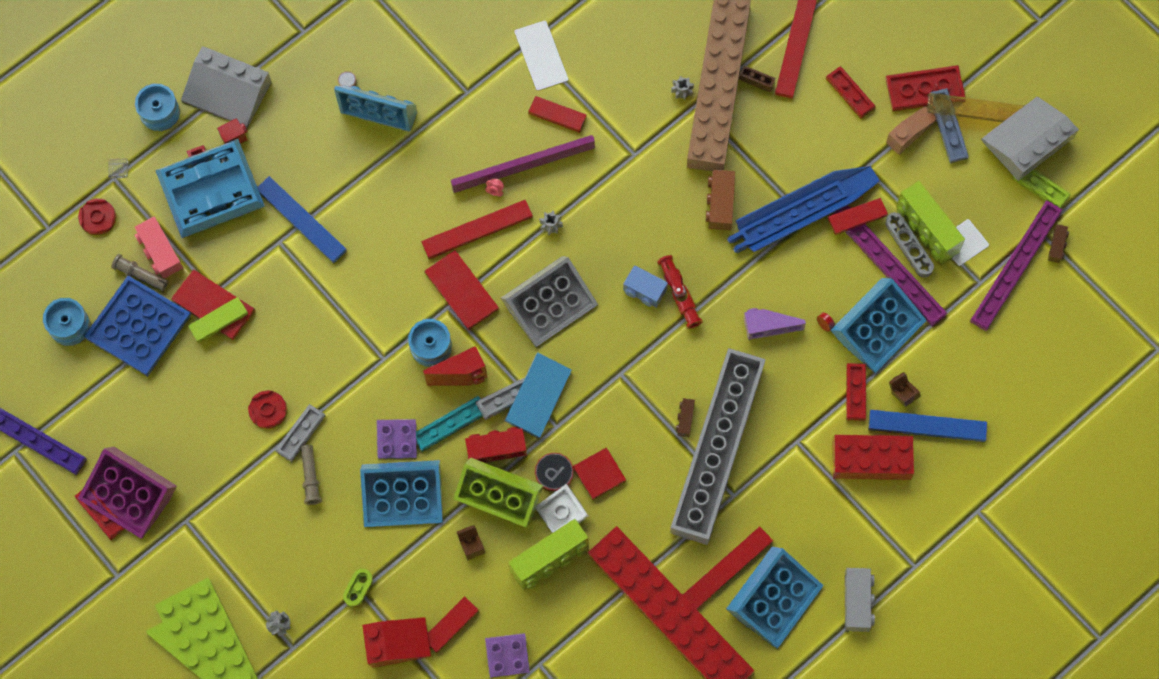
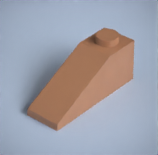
M924 106L897 125L888 134L886 143L900 155L936 122L935 115Z

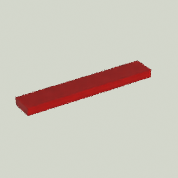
M798 0L775 95L793 99L817 0Z
M525 199L422 240L421 243L428 259H431L531 219L533 215Z
M759 526L690 587L683 596L698 609L767 548L773 540Z

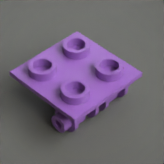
M416 419L377 420L378 458H417Z
M525 633L485 638L490 677L530 673Z

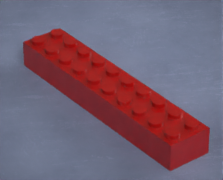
M617 526L588 552L589 558L704 679H750L755 674V670Z

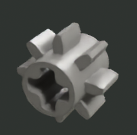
M680 76L677 81L673 80L674 87L671 88V93H676V99L683 98L686 100L688 95L692 96L694 83L689 82V77L686 79Z
M554 211L548 214L544 212V219H539L540 224H543L541 231L546 230L548 235L554 232L558 234V227H563V223L560 222L561 215L557 216L554 214Z
M276 610L270 613L271 616L266 618V628L272 635L278 633L279 636L286 634V630L291 628L289 616L284 611L279 613Z

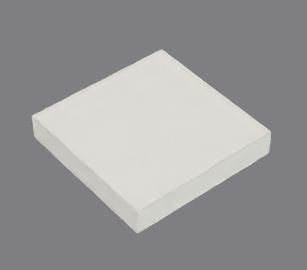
M567 484L536 507V510L552 533L573 519H576L580 524L589 517Z

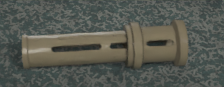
M118 254L112 262L111 268L113 270L117 269L125 273L126 276H134L161 291H164L168 285V280L139 267L135 261L131 262L123 258L121 254Z
M304 445L301 447L305 478L302 487L305 489L306 496L304 504L316 505L322 502V498L319 497L318 487H320V482L316 479L313 446L310 445L309 448V445Z

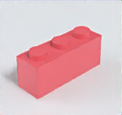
M155 216L135 226L137 231L135 237L139 244L143 243L146 248L143 251L148 260L152 258L154 264L151 266L156 275L161 274L162 278L165 279L183 269Z

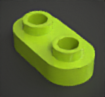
M359 569L353 574L343 594V599L348 606L358 607L362 604L373 583L370 571ZM362 577L367 578L365 583L360 582ZM352 595H357V599L354 601L350 598Z

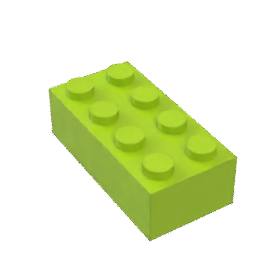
M918 181L902 191L896 206L897 212L902 217H905L910 229L913 232L916 231L920 236L921 243L930 249L932 257L942 265L959 254L965 238L921 182Z
M470 458L464 464L453 499L527 527L533 519L543 485Z
M573 519L509 561L510 572L523 590L526 588L531 589L538 584V580L541 578H548L554 574V570L559 566L565 567L571 562L570 559L577 555L579 557L586 553L589 547L588 536L577 520Z

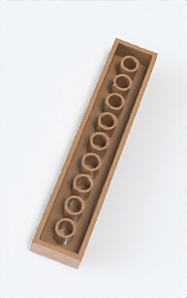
M751 0L713 1L687 157V168L707 171L724 170Z

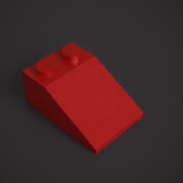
M476 346L423 370L427 386H471L473 384H481L488 378L486 366Z
M425 617L380 621L362 625L367 664L372 668L431 657Z

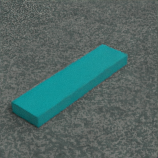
M479 396L475 397L416 432V443L421 451H425L482 418L483 415L476 405V402L481 400Z

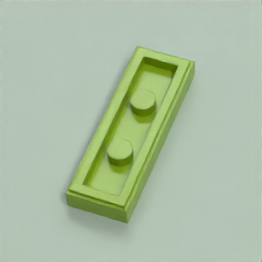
M1034 169L1019 181L1013 176V179L1044 201L1047 200L1059 208H1062L1071 195Z
M237 297L188 325L199 343L248 315V312Z

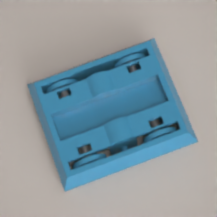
M238 139L155 170L181 238L265 207ZM233 202L230 205L231 208L228 209L226 204ZM209 211L211 215L208 216L202 213Z

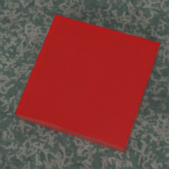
M607 447L573 466L592 500L626 482V478Z

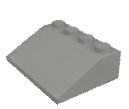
M202 46L193 63L181 102L228 121L237 118L240 124L244 123L245 127L248 128L272 81L269 72Z
M1036 97L981 140L1019 181L1074 139L1079 129L1066 115L1039 97Z
M566 256L560 257L501 297L510 314L535 347L598 305L569 257Z

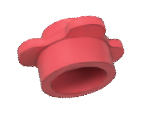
M491 179L486 182L487 187L485 191L493 196L503 195L504 184L502 181Z

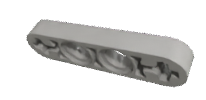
M890 213L885 222L888 231L915 272L920 277H929L934 269L933 262L904 218L899 213ZM892 219L894 221L898 220L897 226L894 223L891 224ZM902 233H906L909 235L910 239L908 241H902L899 238V235ZM916 248L919 250L920 255L913 257L910 255L909 250ZM922 264L928 266L927 271L925 269L921 270Z

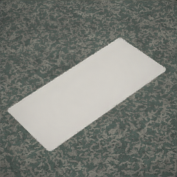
M546 21L514 31L536 90L568 81L566 71Z
M969 219L956 227L965 238L960 253L952 258L958 266L989 246V243Z

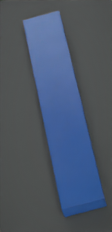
M270 176L257 186L259 193L333 264L347 252V249Z
M870 410L868 430L985 442L987 422Z

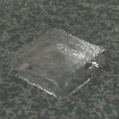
M127 158L108 159L109 179L128 178Z

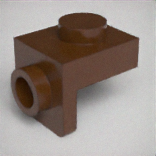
M905 372L889 381L892 394L905 407L921 397L920 391L908 381Z
M475 525L457 531V536L467 561L486 553Z

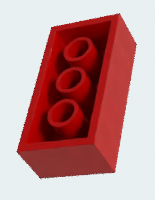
M834 435L832 441L833 479H912L914 475L913 436Z

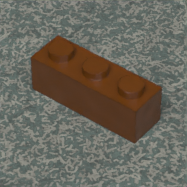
M745 65L739 74V80L771 92L775 84L776 78Z
M1056 224L1048 261L1059 263L1061 259L1063 260L1065 254L1063 249L1067 245L1065 239L1069 235L1067 226Z
M683 398V401L680 402L679 409H681V413H678L677 418L679 420V425H676L677 436L690 437L695 403L693 399Z

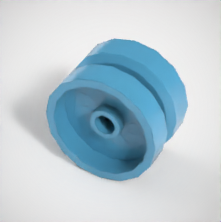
M150 84L142 88L135 98L136 111L147 128L153 131H164L176 124L180 115V108L174 93L169 87L163 84Z
M59 298L51 302L43 313L45 329L57 343L64 346H73L85 339L84 335L90 328V319L84 308L76 300Z
M424 319L417 322L411 328L408 335L409 347L414 360L420 365L431 367L450 357L452 351L451 336L447 327L441 321Z

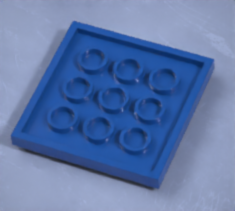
M128 275L84 337L148 377L191 317V313Z

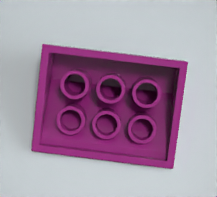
M108 447L103 449L78 499L143 539L169 503L177 486L116 447ZM90 487L95 491L97 498L101 499L107 505L106 507H108L112 511V513L115 514L118 518L108 513V511L103 507V505L89 490ZM95 500L97 501L98 505H95L90 501Z

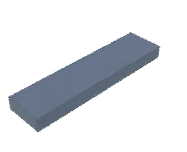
M948 89L930 92L928 95L949 162L954 163L968 159L969 156Z

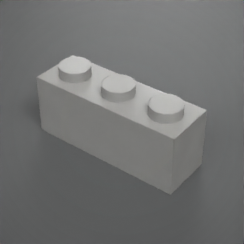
M846 568L845 631L869 632L871 626H874L875 616L871 614V606H874V594H871V587H874V575H871V569Z

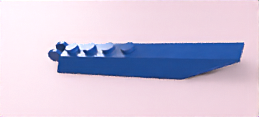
M871 166L833 171L735 220L739 232L730 236L727 240L731 244L743 237L744 242L736 245L733 249L734 252L738 253L747 247L755 252L853 203L880 181Z

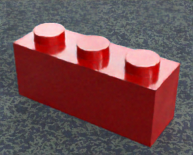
M511 427L503 432L494 430L486 435L472 434L469 438H465L468 460L473 458L488 463L527 456L523 428Z

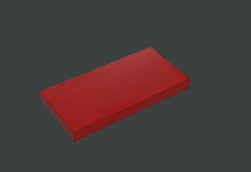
M959 65L886 75L885 77L892 112L932 106L928 94L946 88L952 103L966 100Z
M456 250L424 271L467 330H470L499 310L498 305Z
M193 269L171 300L200 319L237 297ZM241 299L240 301L248 315L219 331L231 340H234L255 312L252 306Z

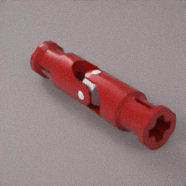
M666 255L660 258L657 264L661 266L664 272L663 277L668 282V286L673 289L672 296L681 315H684L687 321V329L698 327L703 323V320L699 318L696 312V305L688 288L685 285L683 286V278L679 269L675 267L673 256ZM687 293L685 301L679 302L677 298H683Z

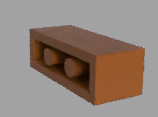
M713 170L712 176H708V187L711 188V194L707 193V205H710V211H706V222H709V229H732L735 171Z

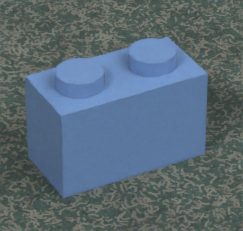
M635 265L623 283V290L628 296L632 298L637 297L645 305L656 308L668 288V282Z

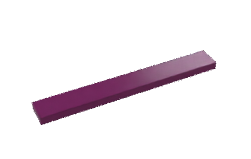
M593 135L586 136L451 179L453 193L484 184L491 179H500L594 149Z
M1046 200L970 320L971 323L984 331L988 330L1063 209Z
M847 205L837 210L832 215L850 209V207ZM866 224L846 231L848 236L887 278H892L932 327L947 315V312Z

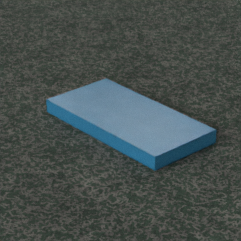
M536 353L505 418V422L519 429L523 428V431L539 439L571 373V369L540 353Z

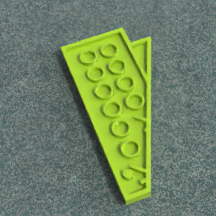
M209 578L155 604L162 623L147 630V634L200 679H258Z

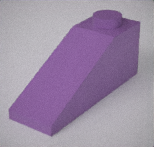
M758 308L747 310V312H744L743 318L748 340L801 331L805 329L806 325L803 319L765 309L758 310Z

